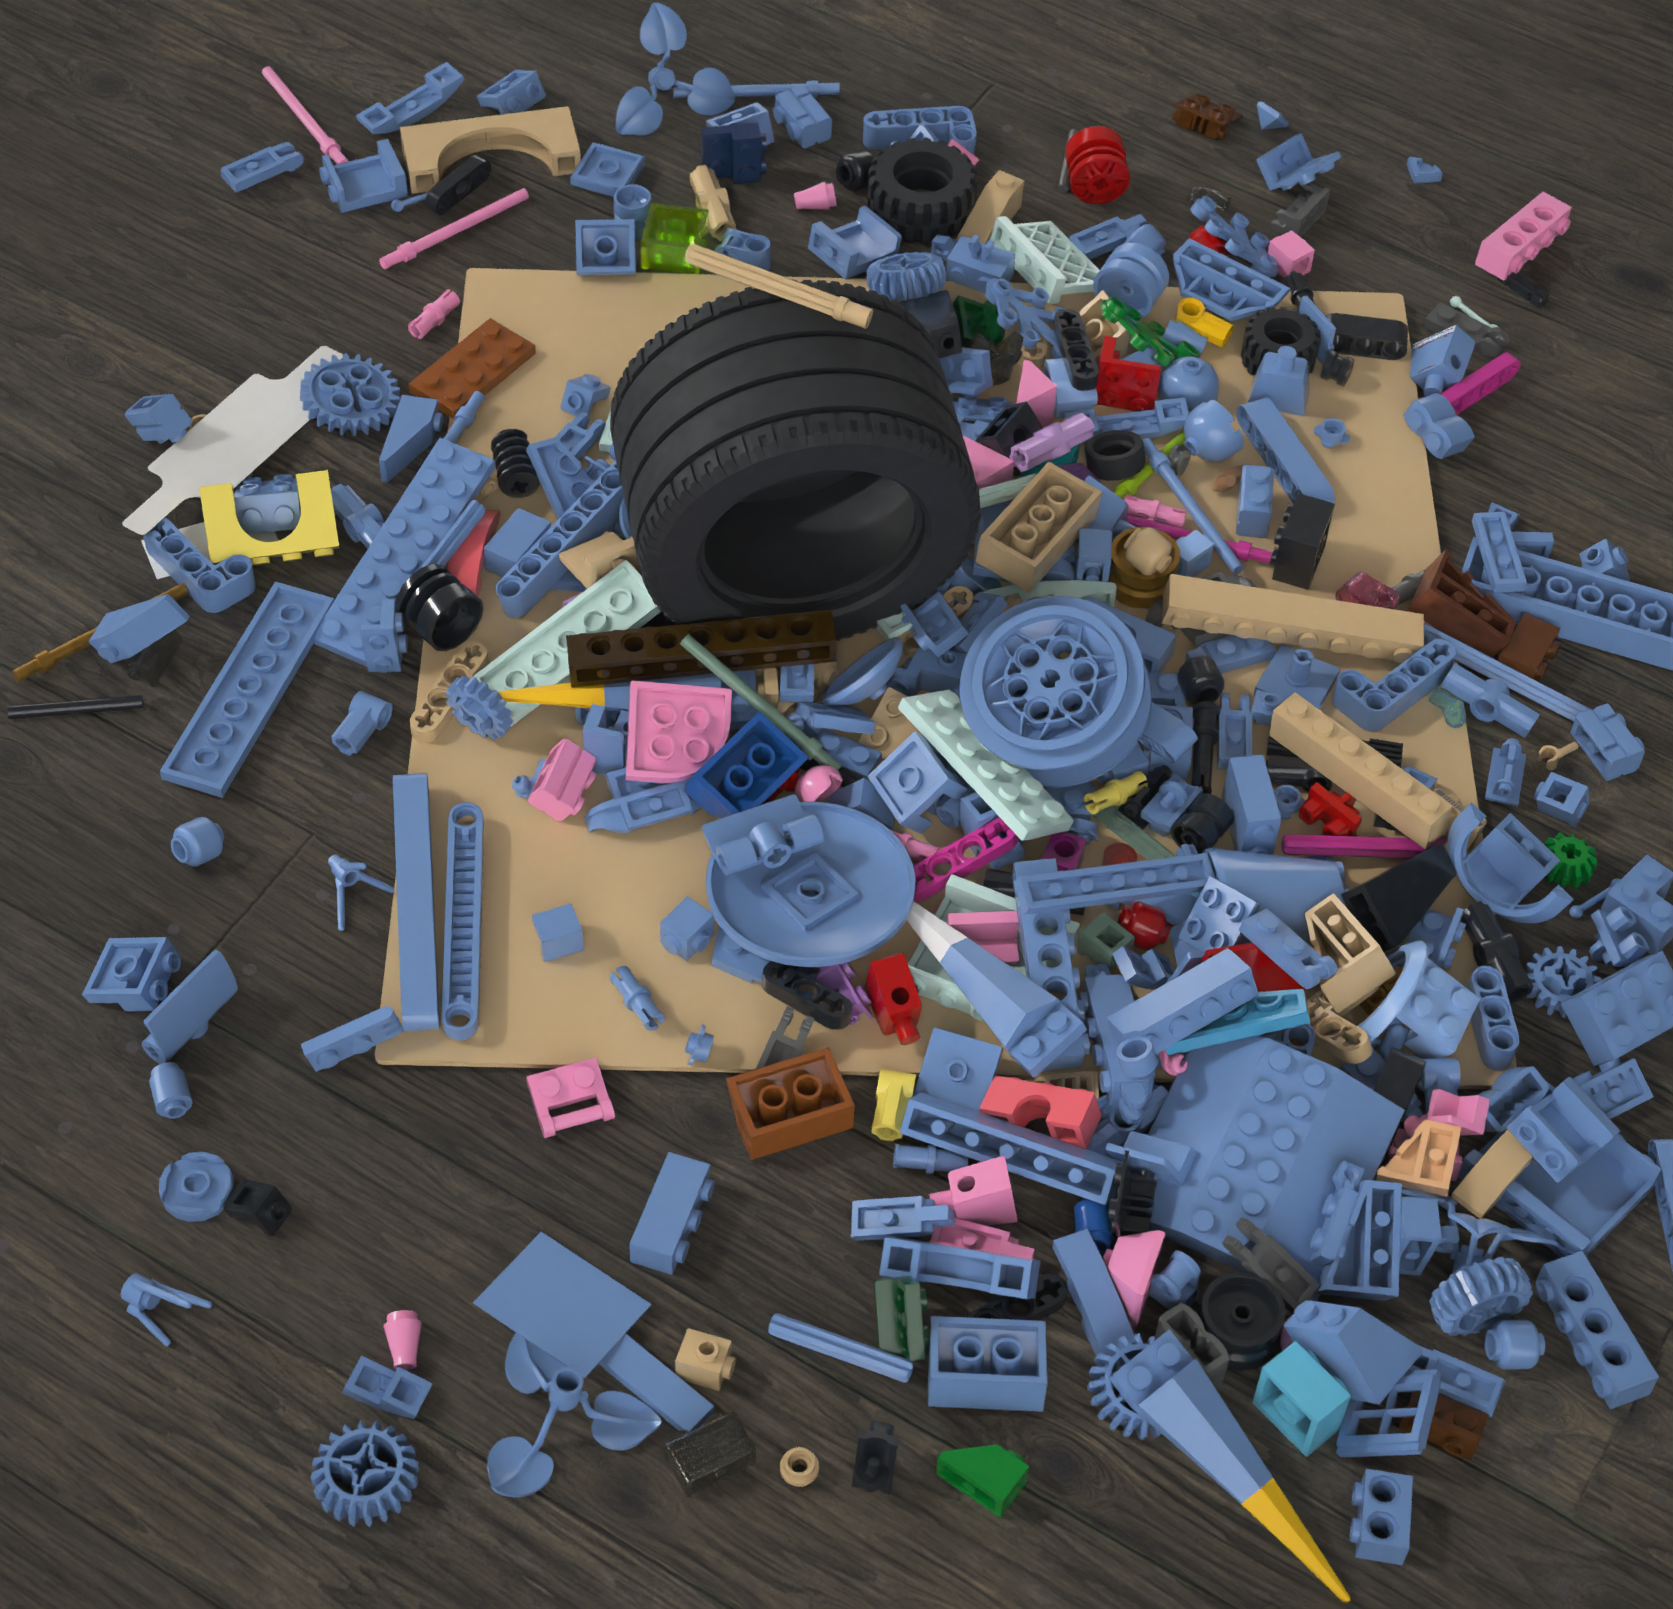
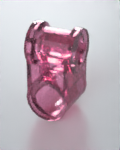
M1365 572L1355 573L1335 594L1338 601L1394 609L1399 602V595L1396 590L1375 580Z

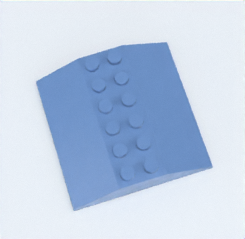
M1251 1036L1223 1044L1190 1050L1184 1060H1187V1068L1183 1073L1177 1074L1148 1135L1191 1146L1197 1152V1155L1182 1186L1156 1179L1157 1186L1153 1200L1154 1206L1146 1208L1152 1211L1149 1230L1165 1232V1237L1237 1271L1250 1273L1241 1264L1242 1261L1235 1258L1222 1244L1229 1235L1238 1239L1249 1251L1254 1248L1256 1243L1247 1239L1237 1229L1236 1224L1243 1217L1255 1224L1265 1235H1270L1318 1282L1323 1266L1310 1262L1314 1251L1310 1249V1242L1316 1229H1322L1326 1216L1322 1214V1209L1326 1199L1330 1194H1335L1334 1189L1336 1186L1332 1180L1334 1173L1341 1162L1348 1161L1365 1169L1361 1182L1373 1180L1405 1110L1339 1068L1270 1038ZM1314 1294L1310 1301L1317 1302L1320 1294Z

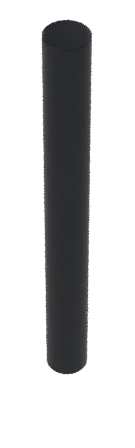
M137 695L7 706L8 719L140 709L144 708L143 696Z

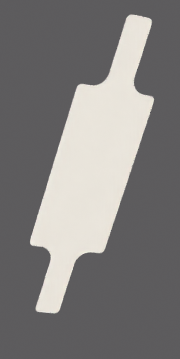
M321 346L283 379L272 380L260 374L252 375L191 428L183 438L175 442L148 466L149 471L161 477L163 481L162 487L127 517L122 523L123 526L140 535H144L185 499L191 497L201 498L199 487L232 483L234 489L310 420L308 418V411H303V402L300 401L301 380H304V372H311L312 364L320 366L321 358L331 362L332 355H335L339 360L343 358V355L327 346Z

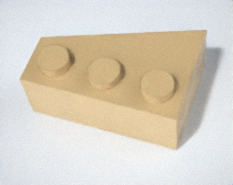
M1334 893L1305 912L1310 941L1314 946V950L1322 957H1331L1337 965V973L1326 980L1320 979L1319 982L1320 987L1337 1014L1396 974L1380 945Z

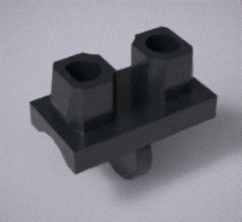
M871 1421L869 1430H860L852 1487H862L869 1493L880 1490L882 1493L890 1495L899 1437L893 1436L894 1425Z

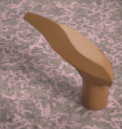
M1244 465L1234 466L1222 472L1214 482L1213 491L1221 492L1237 485L1240 482Z

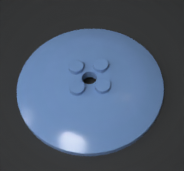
M799 802L805 816L814 814L819 820L824 835V842L791 854L789 859L779 867L768 868L761 864L726 876L720 869L713 854L711 855L706 872V893L709 907L719 926L732 940L749 952L785 965L824 967L843 964L864 957L879 949L897 934L907 920L914 902V867L901 841L891 830L873 817L838 804ZM806 890L817 891L819 894L808 897L803 895L802 892Z

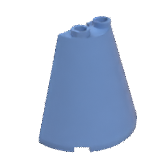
M1209 848L1203 851V853L1208 854L1216 880L1260 902L1261 905L1258 910L1262 911L1265 908L1270 910L1305 942L1310 941L1305 917L1306 911L1333 893L1346 906L1341 894L1350 890V888L1344 889L1342 881H1345V872L1341 861L1333 862ZM1242 934L1241 936H1242L1243 938L1247 939L1246 942L1244 943V942H1242V941H1240V940L1238 941V943H1240V944L1252 943V942H1251L1247 937H1245L1243 934Z

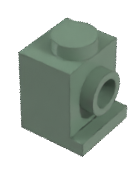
M1103 912L1080 932L1077 952L1082 956L1086 954L1097 964L1106 963L1111 972L1116 966L1118 967L1112 953L1122 946L1133 951L1135 936Z

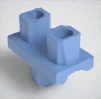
M1174 773L1169 780L1163 782L1159 792L1141 811V818L1150 822V830L1162 837H1166L1177 820L1187 813L1189 806L1202 794L1203 789L1186 783L1179 775Z
M1620 906L1610 913L1598 909L1591 915L1598 930V934L1594 936L1596 943L1589 950L1594 961H1604L1607 967L1628 966L1639 960L1649 950V946L1641 934L1633 932L1628 936L1626 932L1637 921L1631 909Z

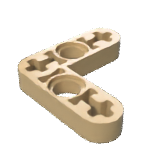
M1380 986L1338 1014L1322 989L1307 1000L1310 1023L1308 1024H1310L1315 1032L1314 1044L1349 1064H1357L1367 1060L1373 1052L1368 1034L1342 1017L1375 993ZM1340 1030L1333 1035L1324 1036L1330 1031Z

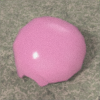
M826 765L812 767L798 779L794 787L795 795L799 802H824L825 798L840 788L843 778L834 767Z

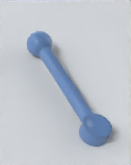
M428 193L403 201L395 199L391 203V208L396 212H400L404 206L425 200Z
M1613 879L1610 887L1580 906H1572L1569 910L1571 917L1580 918L1583 915V911L1604 899L1607 893L1621 879Z

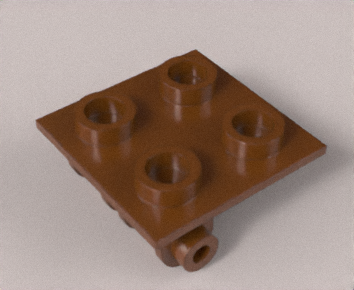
M1195 94L1174 103V107L1180 110H1175L1172 120L1176 121L1177 125L1192 131H1196L1199 126V134L1204 133L1205 136L1214 140L1219 138L1223 140L1227 134V129L1224 126L1241 118L1243 114L1235 112L1236 108L1224 103L1217 105L1210 102L1211 99L1208 96Z

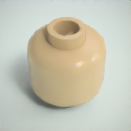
M1150 527L1143 530L1140 528L1136 529L1123 547L1126 550V561L1144 575H1151L1156 571L1163 573L1173 560L1169 556L1172 550L1171 542Z

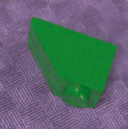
M997 1444L942 1451L938 1456L936 1475L999 1518L1026 1485L1029 1466L1018 1453L1012 1450L1006 1451Z

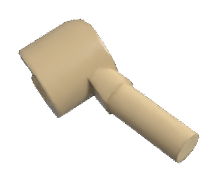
M1572 742L1560 749L1552 745L1543 746L1539 751L1538 761H1542L1544 758H1551L1547 761L1546 769L1552 771L1557 767L1558 759L1578 749V744Z

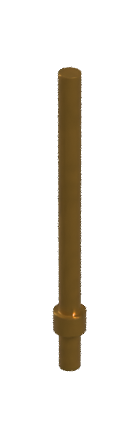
M181 583L154 598L169 594L176 601L188 595L189 592L185 584ZM96 628L49 652L44 650L34 655V660L12 670L14 679L20 682L39 671L45 673L54 668L55 663L90 646L91 644L88 641Z

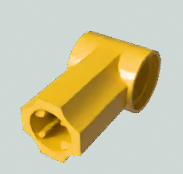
M1184 298L1179 302L1175 317L1176 322L1178 320L1182 321L1202 336L1208 338L1207 341L1221 348L1227 345L1235 325L1206 312L1203 303L1196 298Z

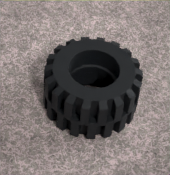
M1272 307L1268 308L1267 311L1261 310L1257 312V315L1252 316L1246 325L1242 345V364L1245 368H1248L1247 372L1250 375H1256L1265 353H1278L1280 347L1290 346L1296 350V357L1304 358L1308 361L1309 376V373H1312L1314 370L1321 340V333L1317 329L1315 321H1309L1310 317L1308 315L1300 314L1295 309L1287 310L1286 307H1280V309Z

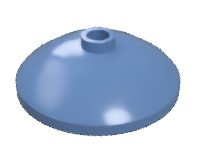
M899 637L890 638L856 660L825 689L821 695L823 703L829 706L852 705L868 697L875 700L888 689L885 684L898 667L903 652V642Z

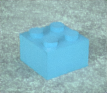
M1295 1341L1262 1368L1252 1403L1308 1457L1339 1431L1351 1395L1339 1378L1331 1376L1320 1365L1318 1358L1313 1352L1304 1349Z

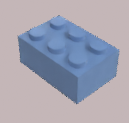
M1663 951L1641 958L1561 1002L1566 1015L1594 1066L1615 1060L1673 1027V970Z

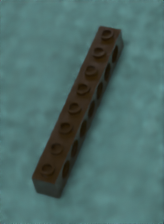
M832 610L566 635L571 687L714 674L680 645L681 641L688 634L732 672L837 662L836 635Z

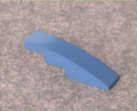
M1085 1229L1053 1240L1052 1248L1068 1278V1290L1082 1316L1081 1326L1095 1355L1097 1356L1098 1353L1106 1354L1104 1350L1106 1345L1111 1342L1117 1346V1341L1122 1336H1125L1131 1343L1134 1333L1089 1230ZM1113 1367L1111 1375L1117 1371L1115 1367Z

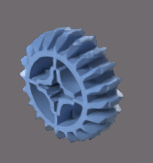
M915 251L913 253L905 252L904 254H895L890 257L886 256L884 259H878L867 269L866 280L869 290L876 291L878 295L884 294L889 300L897 302L899 300L908 301L909 299H918L923 296L927 297L929 294L936 293L946 284L945 277L947 275L942 257L934 253H918Z
M1498 1257L1494 1260L1487 1258L1484 1262H1475L1472 1266L1462 1267L1460 1272L1451 1274L1448 1280L1442 1281L1439 1284V1288L1433 1291L1429 1302L1433 1317L1442 1331L1448 1333L1449 1336L1461 1334L1464 1337L1471 1333L1476 1334L1489 1330L1499 1320H1511L1514 1314L1520 1313L1522 1307L1529 1303L1533 1292L1529 1282L1530 1279L1525 1269L1521 1268L1519 1262H1515L1513 1258L1504 1259V1257Z
M1140 1333L1134 1335L1131 1343L1125 1336L1118 1339L1117 1346L1111 1342L1108 1343L1104 1348L1106 1354L1098 1353L1094 1359L1098 1366H1092L1089 1370V1375L1095 1380L1089 1382L1087 1390L1098 1393L1090 1400L1091 1406L1102 1405L1103 1409L1099 1412L1098 1419L1102 1420L1107 1416L1112 1418L1113 1420L1109 1425L1112 1431L1119 1424L1124 1426V1437H1129L1134 1429H1136L1139 1440L1146 1438L1148 1430L1155 1438L1161 1435L1157 1429L1138 1413L1126 1408L1129 1404L1121 1394L1115 1396L1111 1381L1108 1379L1111 1376L1113 1367L1118 1371L1129 1360L1156 1340L1155 1336H1151L1146 1344H1143Z
M360 1420L358 1429L351 1431V1428L345 1424L343 1427L344 1435L340 1437L331 1432L329 1436L331 1445L320 1444L318 1450L321 1457H316L313 1460L312 1465L315 1471L312 1472L311 1481L312 1485L315 1486V1497L318 1501H322V1507L326 1513L334 1510V1518L338 1522L348 1515L349 1524L353 1527L359 1518H364L365 1524L369 1527L373 1522L372 1517L379 1516L386 1523L388 1519L387 1511L392 1510L400 1514L402 1510L400 1501L410 1502L412 1498L410 1489H415L418 1485L417 1476L415 1475L419 1472V1465L414 1460L416 1457L415 1450L412 1446H407L408 1441L404 1434L396 1436L395 1428L392 1425L382 1431L381 1424L377 1420L371 1428H366L365 1423ZM377 1452L391 1458L397 1465V1468L388 1467L387 1463L379 1461ZM334 1478L342 1479L344 1484L351 1485L353 1495L339 1489L333 1482Z

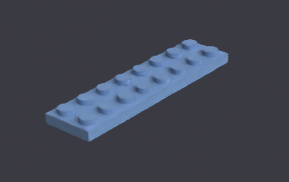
M438 439L325 614L314 637L315 645L367 667L360 635V626L380 624L382 599H395L396 601L402 585L413 573L423 566L469 503L476 499L496 467L494 459L445 439Z
M275 581L160 770L161 780L221 798L224 797L313 646L316 632L325 614L333 604L334 598Z

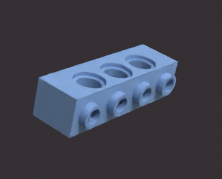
M1583 1251L1543 1264L1535 1282L1537 1293L1543 1302H1547L1551 1308L1559 1331L1567 1335L1573 1346L1576 1360L1580 1365L1585 1366L1590 1374L1597 1395L1600 1398H1604L1610 1409L1650 1395L1659 1376ZM1568 1296L1575 1297V1298H1577L1580 1302L1574 1301V1300L1570 1299ZM1587 1327L1595 1329L1598 1333L1591 1332ZM1606 1359L1613 1360L1618 1366L1610 1364Z

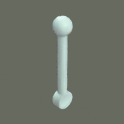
M1454 296L1451 298L1450 304L1452 307L1460 308L1471 318L1491 328L1498 327L1495 324H1489L1462 303L1460 297Z

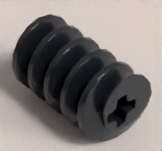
M519 429L502 430L491 441L498 485L505 495L512 498L528 497L539 486L536 471L526 451L530 444L527 440V434Z

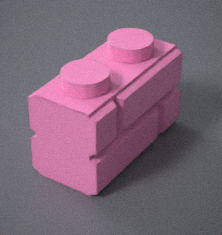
M562 739L551 749L528 798V803L540 811L544 810L545 814L557 822L563 821L570 814L576 815L585 801L581 797L583 790H587L596 777V773L592 771L597 761L596 757L584 749L580 750L579 746L569 739Z

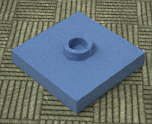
M592 142L570 177L571 185L614 197L617 189L635 182L645 166V156Z
M934 1027L913 1096L923 1092L980 1112L979 1107L997 1073L1003 1047Z

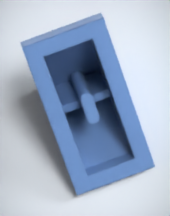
M862 778L829 796L828 803L846 806L865 813L893 831L895 816L873 784L867 779Z

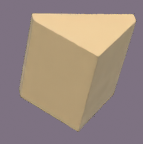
M1104 290L1079 312L1098 369L1104 337H1117L1115 350L1121 351L1119 359L1121 360L1127 355L1130 334L1118 321L1116 324L1111 323L1102 315L1103 309L1100 304L1103 300H1108L1109 295Z

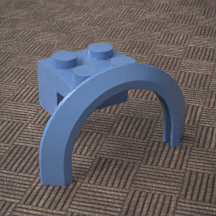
M1471 802L1452 823L1447 842L1448 855L1461 885L1477 902L1482 901L1483 904H1488L1492 913L1510 921L1527 924L1540 923L1558 915L1574 900L1559 885L1538 902L1517 905L1557 865L1560 859L1511 813L1467 856V843L1472 831L1487 817Z

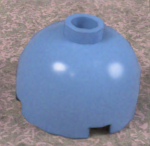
M1190 356L1177 358L1161 374L1158 389L1160 393L1159 399L1166 400L1185 397L1188 412H1191L1205 400L1207 402L1210 400L1217 401L1219 391L1218 376L1214 368L1203 359Z
M1205 400L1195 407L1185 420V447L1191 450V455H1197L1203 460L1212 463L1221 462L1242 450L1244 443L1240 429L1234 432L1230 424L1234 421V418L1216 400H1210L1209 402Z

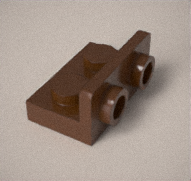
M1421 1392L1412 1393L1407 1408L1418 1407ZM1438 1393L1427 1441L1443 1447L1454 1456H1464L1472 1460L1489 1414ZM1403 1417L1399 1429L1411 1433L1415 1417Z

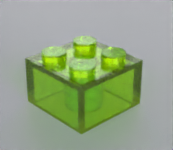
M651 203L641 239V268L684 274H699L701 268L688 264L685 261V254L690 244H697L706 248L709 237V210Z

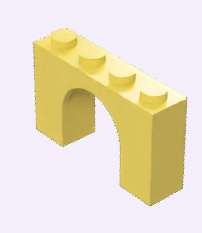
M328 470L296 474L301 506L300 520L295 530L289 536L275 542L258 541L246 534L238 522L232 483L199 487L210 562L217 565L233 555H244L250 558L253 566L269 564V558L282 556L283 561H294L302 559V553L314 552L315 557L334 555L333 549H339V541Z

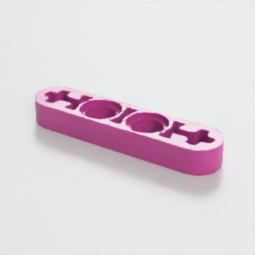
M1505 352L1442 392L1441 395L1451 403L1457 415L1511 380L1518 372L1521 362L1509 352Z
M996 818L913 866L915 884L918 888L915 890L914 902H922L945 889L951 874L964 878L1011 851L1018 844L1019 837L1001 818ZM1003 831L1007 834V837L1002 839L997 833ZM988 839L992 847L987 848L984 840ZM971 846L981 847V852L977 857H964V852L967 848ZM949 863L952 865L951 870L947 874L940 876L934 874V870L939 864ZM928 873L931 882L929 883L927 882L926 877H924V874Z

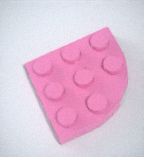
M631 681L625 780L673 783L690 779L726 743L731 723L732 689Z

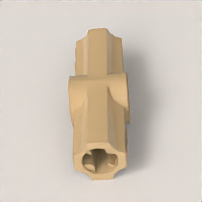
M706 165L697 166L690 173V183L695 193L699 217L705 218L712 237L723 241V234L726 230L736 229V224L730 212L727 191L725 188L720 187L713 169H709Z

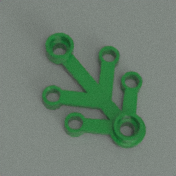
M1110 296L1108 300L1101 302L1102 315L1111 323L1116 324L1118 321L1133 336L1130 339V343L1139 351L1144 352L1151 345L1157 351L1154 354V358L1163 366L1168 367L1173 359L1176 360L1180 357L1190 356L1199 358L1201 356L1200 352L1186 341H1181L1176 346L1162 336L1166 330L1156 321H1139L1142 318L1141 313L1131 306L1127 307L1120 299Z

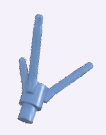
M337 854L332 855L328 859L332 874L336 877L339 931L345 930L346 886H352L357 881H363L394 894V887L359 871L366 869L365 863H351L348 859L341 858Z

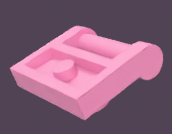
M596 1057L530 1075L526 1078L544 1138L555 1136L556 1131L598 1119H603V1121L615 1119L613 1106ZM595 1097L598 1104L552 1118L549 1114V1110Z

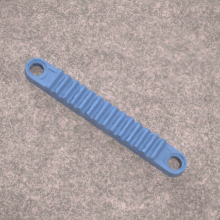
M469 802L459 803L450 810L448 818L441 1017L444 1033L449 1038L459 1041L467 1040L477 1032L480 1004L484 821L480 807ZM463 816H471L475 819V822L469 826H462L457 823L459 818ZM457 1015H465L470 1019L468 1024L461 1027L450 1023L451 1019Z

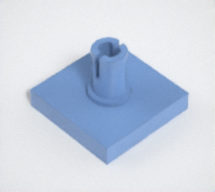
M1281 644L1255 686L1254 696L1257 690L1290 697L1296 692L1308 702L1322 706L1337 681L1341 668L1313 657V654L1307 649L1295 650Z

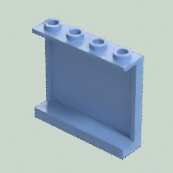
M1548 1082L1547 1084L1549 1085V1089L1544 1098L1556 1089V1087L1552 1086ZM1508 1129L1498 1132L1479 1152L1473 1149L1464 1158L1458 1177L1463 1180L1483 1155ZM1617 1134L1598 1153L1559 1183L1534 1158L1506 1188L1495 1206L1525 1230L1546 1236L1558 1242L1560 1247L1557 1255L1561 1258L1579 1251H1583L1587 1257L1654 1188L1662 1169L1649 1156L1641 1154L1628 1144L1620 1134Z

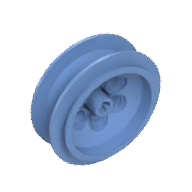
M1065 596L1043 597L1023 602L1005 611L991 621L975 639L965 658L960 677L959 692L961 706L966 721L975 737L998 758L1025 768L1043 787L1075 786L1096 779L1112 770L1130 754L1140 740L1146 728L1151 710L1152 691L1150 679L1134 636L1126 625L1113 613L1100 605L1080 598ZM1071 652L1069 657L1058 659L1061 653ZM1033 659L1038 660L1036 665L1032 667H1025V664L1028 661ZM1093 674L1090 680L1079 681L1083 675ZM1018 690H1027L1023 696L1013 697L1014 693ZM1082 704L1079 710L1075 712L1068 711L1070 706ZM1040 712H1049L1044 719H1034Z

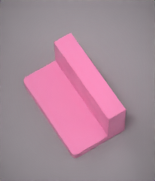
M1018 911L948 913V925L1009 966L1019 964L1017 945Z

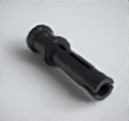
M1206 701L1198 702L1192 706L1194 719L1192 730L1197 735L1198 740L1194 743L1191 785L1202 786V794H1211L1213 745L1216 744L1219 738L1216 721L1220 714V707Z

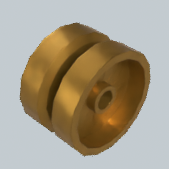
M1135 527L1124 530L1115 537L1112 543L1108 582L1116 584L1115 599L1122 604L1133 608L1149 609L1155 601L1163 596V591L1170 574L1177 575L1180 563V549L1172 537L1163 531L1152 528L1171 542L1172 550L1169 556L1173 560L1163 573L1156 571L1151 575H1144L1125 559L1126 550L1123 547L1127 539L1136 529L1140 528L1143 530L1148 528Z

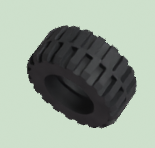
M911 138L907 139L904 143L898 141L893 143L891 148L886 147L871 163L868 173L867 207L899 232L902 238L905 239V242L921 241V244H929L937 234L952 238L960 233L976 204L978 182L976 168L965 153L961 154L959 148L954 145L952 147L947 146V143L944 141L934 142L931 141V138H923V140ZM913 189H926V190H931V191H933V192H916V191H912V190H913Z

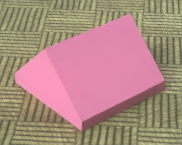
M1024 360L1016 404L1027 401L1039 422L1045 428L1053 423L1057 386L1030 360Z

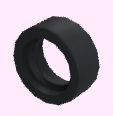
M1126 430L1103 432L1092 437L1085 446L1087 469L1098 479L1106 481L1122 480L1138 474L1144 468L1146 461L1144 443L1142 438L1134 432Z

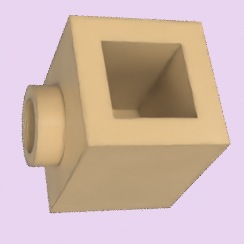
M688 1328L675 1360L676 1375L685 1382L720 1391L724 1378L731 1379L736 1364V1357L731 1356V1340Z

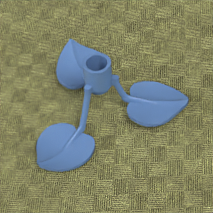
M656 2L651 4L640 28V40L648 52L655 55L665 52L661 62L657 64L658 67L653 68L648 75L652 95L650 96L644 87H634L625 93L616 114V132L618 134L648 135L660 126L663 111L660 104L654 101L657 98V89L669 90L674 85L691 90L687 103L693 111L701 115L722 113L735 102V95L727 77L717 69L704 68L699 70L694 75L693 85L675 80L673 71L665 68V64L670 57V50H680L683 48L687 33L682 19L671 8Z
M1402 1188V1196L1418 1195L1425 1199L1438 1200V1205L1448 1211L1449 1226H1457L1456 1222H1458L1472 1233L1470 1245H1462L1461 1251H1459L1458 1243H1452L1453 1251L1450 1259L1455 1260L1452 1274L1460 1272L1462 1267L1467 1268L1475 1262L1481 1263L1487 1258L1491 1259L1502 1241L1517 1239L1538 1242L1549 1247L1556 1255L1559 1252V1243L1546 1236L1528 1230L1510 1228L1493 1220L1476 1219L1467 1214L1455 1213L1454 1204L1457 1205L1458 1202L1449 1196L1445 1197ZM1490 1233H1497L1487 1253L1483 1256L1484 1249L1477 1247L1478 1239Z
M515 1333L509 1344L505 1359V1374L509 1383L515 1389L525 1394L534 1393L542 1387L545 1392H549L551 1404L533 1446L526 1439L513 1436L501 1439L492 1447L487 1460V1471L491 1489L497 1494L507 1497H524L536 1493L548 1483L553 1473L554 1463L549 1455L539 1451L558 1410H572L581 1402L586 1415L589 1418H594L591 1425V1433L595 1440L602 1446L617 1451L628 1450L640 1444L659 1428L661 1419L648 1405L629 1394L619 1391L600 1393L595 1398L593 1410L588 1402V1393L582 1391L583 1377L579 1371L565 1366L518 1333Z

